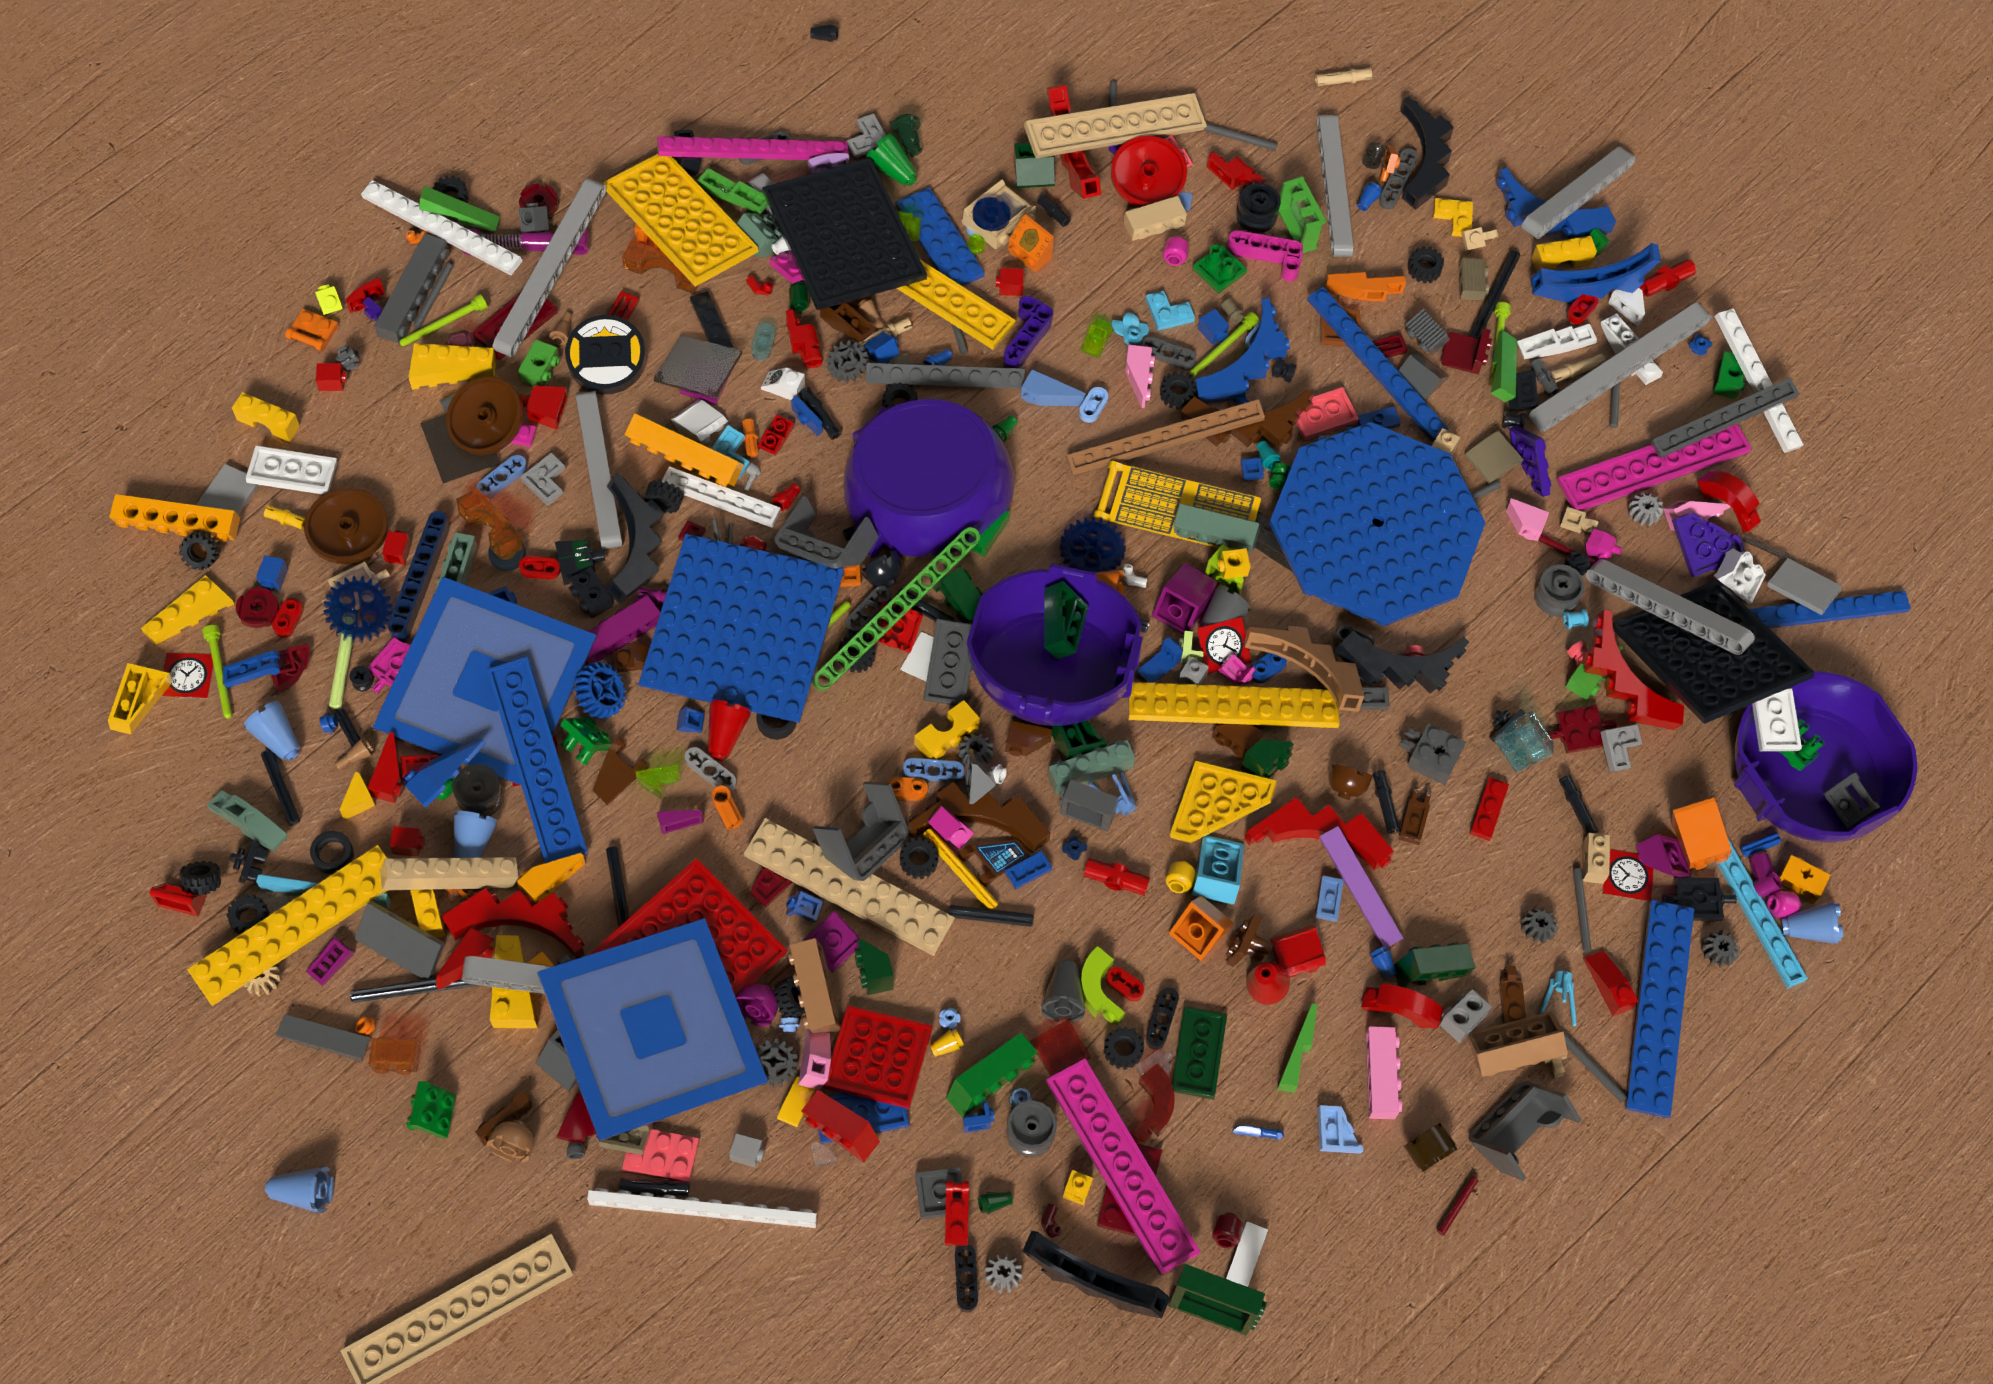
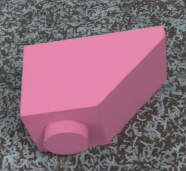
M1511 498L1506 512L1518 534L1528 540L1538 541L1549 512Z

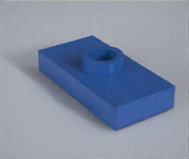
M795 396L791 399L792 411L797 415L801 424H806L816 436L820 435L823 432V427L819 417L799 397Z
M1395 407L1357 415L1359 426L1372 422L1391 429L1400 427L1401 424Z
M1041 850L1005 869L1004 873L1016 890L1052 871L1053 867Z

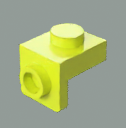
M327 284L319 287V291L315 292L323 315L343 309L334 286L330 287Z

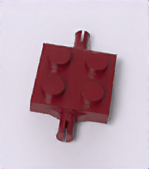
M1597 705L1561 711L1555 715L1558 729L1547 731L1546 737L1548 740L1560 738L1564 744L1566 754L1604 747L1600 732L1605 731V729L1616 728L1617 724L1615 719L1603 721Z

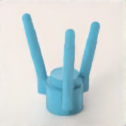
M1557 971L1555 978L1550 979V985L1539 1013H1544L1554 988H1556L1557 992L1562 993L1563 1003L1566 1002L1567 992H1569L1572 1025L1575 1027L1577 1022L1573 991L1574 983L1572 982L1573 975L1568 971Z

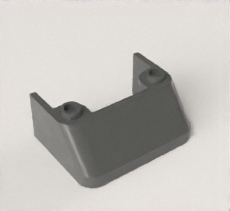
M803 496L775 536V543L782 551L830 568H842L861 564L879 536L870 519L865 517L845 548L816 539L814 533L808 530L817 515L808 498Z
M867 781L863 783L870 801L862 811L865 826L847 842L840 828L821 826L812 828L824 857L853 880H866L908 840L909 830L890 783Z
M1525 1081L1515 1086L1470 1132L1468 1138L1473 1147L1500 1172L1524 1181L1526 1177L1518 1166L1519 1159L1514 1153L1540 1126L1554 1128L1564 1118L1577 1123L1581 1121V1118L1566 1094Z

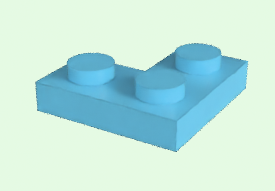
M1164 291L1146 295L1145 300L1158 331L1195 321V316L1189 302L1170 306Z
M727 425L711 449L744 464L738 480H740L750 462L735 452L746 437Z

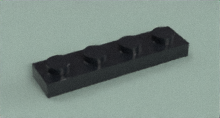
M706 291L691 296L690 303L717 363L736 357L734 347L709 292Z

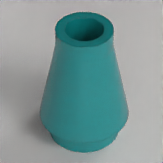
M1262 441L1257 445L1256 448L1259 451L1263 467L1272 471L1275 463H1281L1280 455L1267 441Z

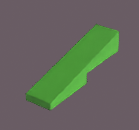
M709 168L697 180V184L707 194L761 214L768 206L763 193L741 181L736 184Z
M423 187L419 210L458 218L457 224L496 232L500 216L429 187Z
M1502 330L1499 332L1492 363L1496 366L1490 393L1500 400L1507 402L1516 397L1517 339Z
M1312 1004L1308 1011L1277 1090L1295 1093L1298 1087L1302 1052L1309 1053L1312 1047L1317 1004Z

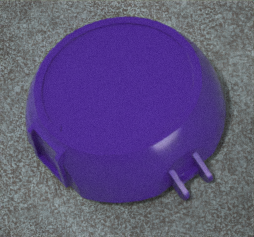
M921 399L905 402L890 409L881 407L872 419L852 434L854 444L846 462L843 482L846 508L852 521L857 524L850 539L864 518L868 517L879 536L868 553L871 558H875L880 554L883 545L891 551L896 550L897 554L915 557L938 556L966 528H975L981 535L1009 508L1013 497L1015 480L1010 455L1002 439L992 426L981 416L962 405L944 400ZM969 534L964 536L968 543L974 542L973 536ZM955 548L950 549V553L958 551Z
M1051 564L1049 570H1033L1010 576L989 588L980 597L967 639V652L978 682L989 697L1001 708L1020 719L1036 724L1049 726L1072 725L1092 719L1104 713L1121 698L1131 696L1134 672L1139 664L1143 637L1140 636L1142 623L1128 600L1108 584L1098 581L1096 573ZM1064 581L1089 608L1076 653L1057 660L1044 648L1045 588Z
M1814 672V678L1790 687L1793 691L1797 721L1799 719L1805 721L1800 728L1806 724L1809 725V730L1802 735V738L1808 742L1814 734H1817L1820 738L1815 744L1821 739L1825 742L1816 751L1819 756L1801 771L1792 767L1788 759L1778 751H1759L1752 704L1747 706L1740 720L1735 740V764L1738 779L1734 786L1736 789L1739 788L1757 815L1756 819L1758 821L1766 819L1780 830L1801 839L1823 843L1842 842L1862 837L1882 826L1897 815L1909 800L1917 776L1915 745L1882 697L1868 686L1846 676L1828 672ZM1857 773L1860 777L1859 781L1873 801L1878 802L1881 808L1851 829H1847L1824 796V793L1851 774ZM1852 784L1848 786V790L1862 810L1866 809V804Z

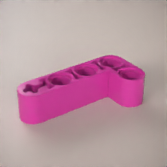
M1233 231L1229 235L1227 250L1234 256L1282 264V278L1286 281H1294L1299 274L1303 245L1296 240L1244 231Z

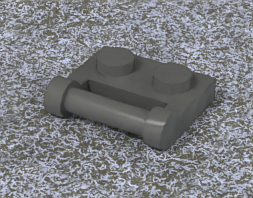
M1857 773L1851 774L1824 793V796L1847 829H1851L1881 808L1878 802L1873 801L1859 781L1860 777ZM1852 784L1866 804V809L1862 810L1848 790V786Z

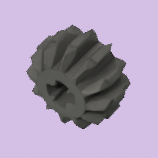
M973 732L970 734V738L964 736L963 743L959 744L960 751L958 753L959 758H963L962 763L967 764L968 748H971L974 751L976 749V753L989 764V759H992L994 755L992 752L994 745L989 743V737L982 739V733L975 737Z
M1534 907L1532 911H1527L1525 917L1522 918L1521 923L1524 926L1521 928V932H1528L1526 939L1533 937L1534 943H1537L1540 939L1544 944L1547 942V939L1552 940L1555 936L1554 933H1557L1558 927L1556 924L1558 919L1551 918L1553 911L1546 913L1545 907L1541 911Z
M1720 930L1718 933L1711 932L1709 937H1706L1703 941L1705 945L1702 947V951L1706 952L1704 959L1710 958L1712 960L1711 965L1717 962L1719 968L1725 964L1730 966L1739 957L1740 947L1735 945L1738 939H1731V933L1724 935L1723 930Z

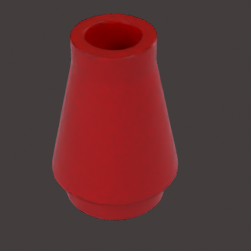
M792 483L787 488L774 494L772 499L773 505L780 507L781 511L788 510L801 492L800 487Z

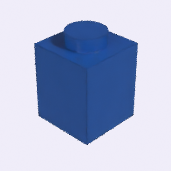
M1213 309L1199 319L1198 330L1213 345L1218 341H1223L1228 336L1229 324L1216 309Z
M884 332L865 343L870 360L875 363H886L900 354L895 337Z
M264 555L256 575L262 588L281 590L288 572L285 560Z

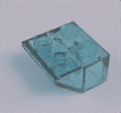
M1533 711L1514 719L1494 739L1516 773L1553 755L1554 742Z

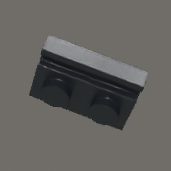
M1535 371L1516 373V397L1509 400L1510 412L1517 409L1519 411L1535 409L1539 406Z

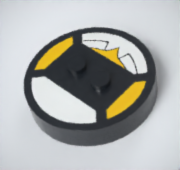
M598 315L581 322L571 332L566 343L565 358L571 376L581 387L588 391H596V394L608 395L628 389L640 378L646 364V350L640 332L629 321L613 315Z

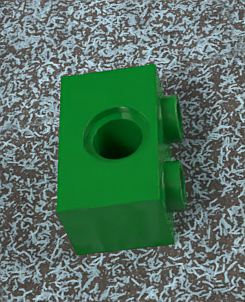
M1724 351L1719 361L1713 393L1736 399L1739 392L1743 393L1746 381H1743L1745 375L1733 353Z

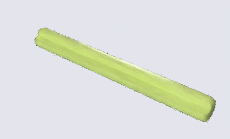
M347 613L344 616L329 701L331 709L339 710L342 706L357 620L355 614Z

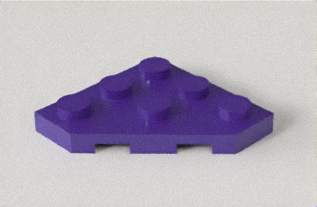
M1517 425L1509 427L1511 445L1523 458L1521 466L1525 474L1529 475L1534 482L1531 485L1534 492L1543 497L1551 495V481L1547 473L1549 465L1544 452L1546 449L1545 441L1543 438Z
M1689 513L1672 520L1691 577L1720 567L1726 556L1724 553L1733 548L1738 552H1745L1741 537L1728 533L1723 528L1699 518L1700 516L1694 513Z

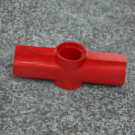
M1686 259L1672 267L1669 265L1662 267L1655 275L1644 279V284L1640 286L1643 296L1649 297L1664 289L1666 291L1674 289L1681 281L1696 274L1695 264L1692 260Z
M1092 858L1088 859L1083 873V877L1102 882L1109 889L1115 891L1124 889L1145 896L1150 877L1129 871L1125 865L1119 863H1111L1110 865Z

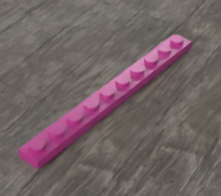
M658 136L657 138L658 156L809 160L820 155L832 153H847L849 155L847 141Z

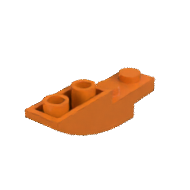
M1366 272L1333 273L1327 275L1325 289L1352 299L1385 301L1387 294L1403 293L1406 279L1405 276L1367 278Z

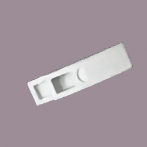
M1618 314L1601 321V327L1615 354H1618L1639 340ZM1652 360L1631 375L1636 374L1647 385L1660 378L1663 372Z

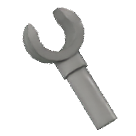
M753 463L746 470L750 477L744 487L745 492L749 491L754 479L760 476L759 467Z

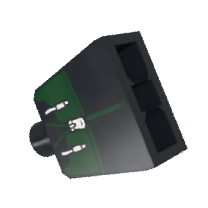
M589 541L555 542L564 585L570 584L569 578L589 567L595 572L593 563L605 561L603 549L591 551Z

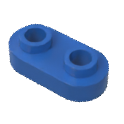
M1268 653L1252 664L1256 669L1252 674V680L1256 683H1265L1285 668L1287 659ZM1257 669H1263L1264 672H1259Z

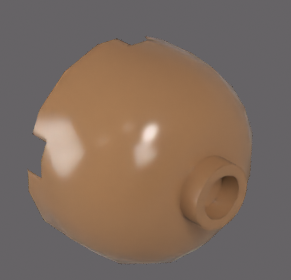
M506 1121L498 1124L493 1129L486 1146L490 1145L492 1147L491 1152L502 1159L514 1162L515 1158L521 1159L520 1163H524L530 1158L534 1146V1138L522 1121Z

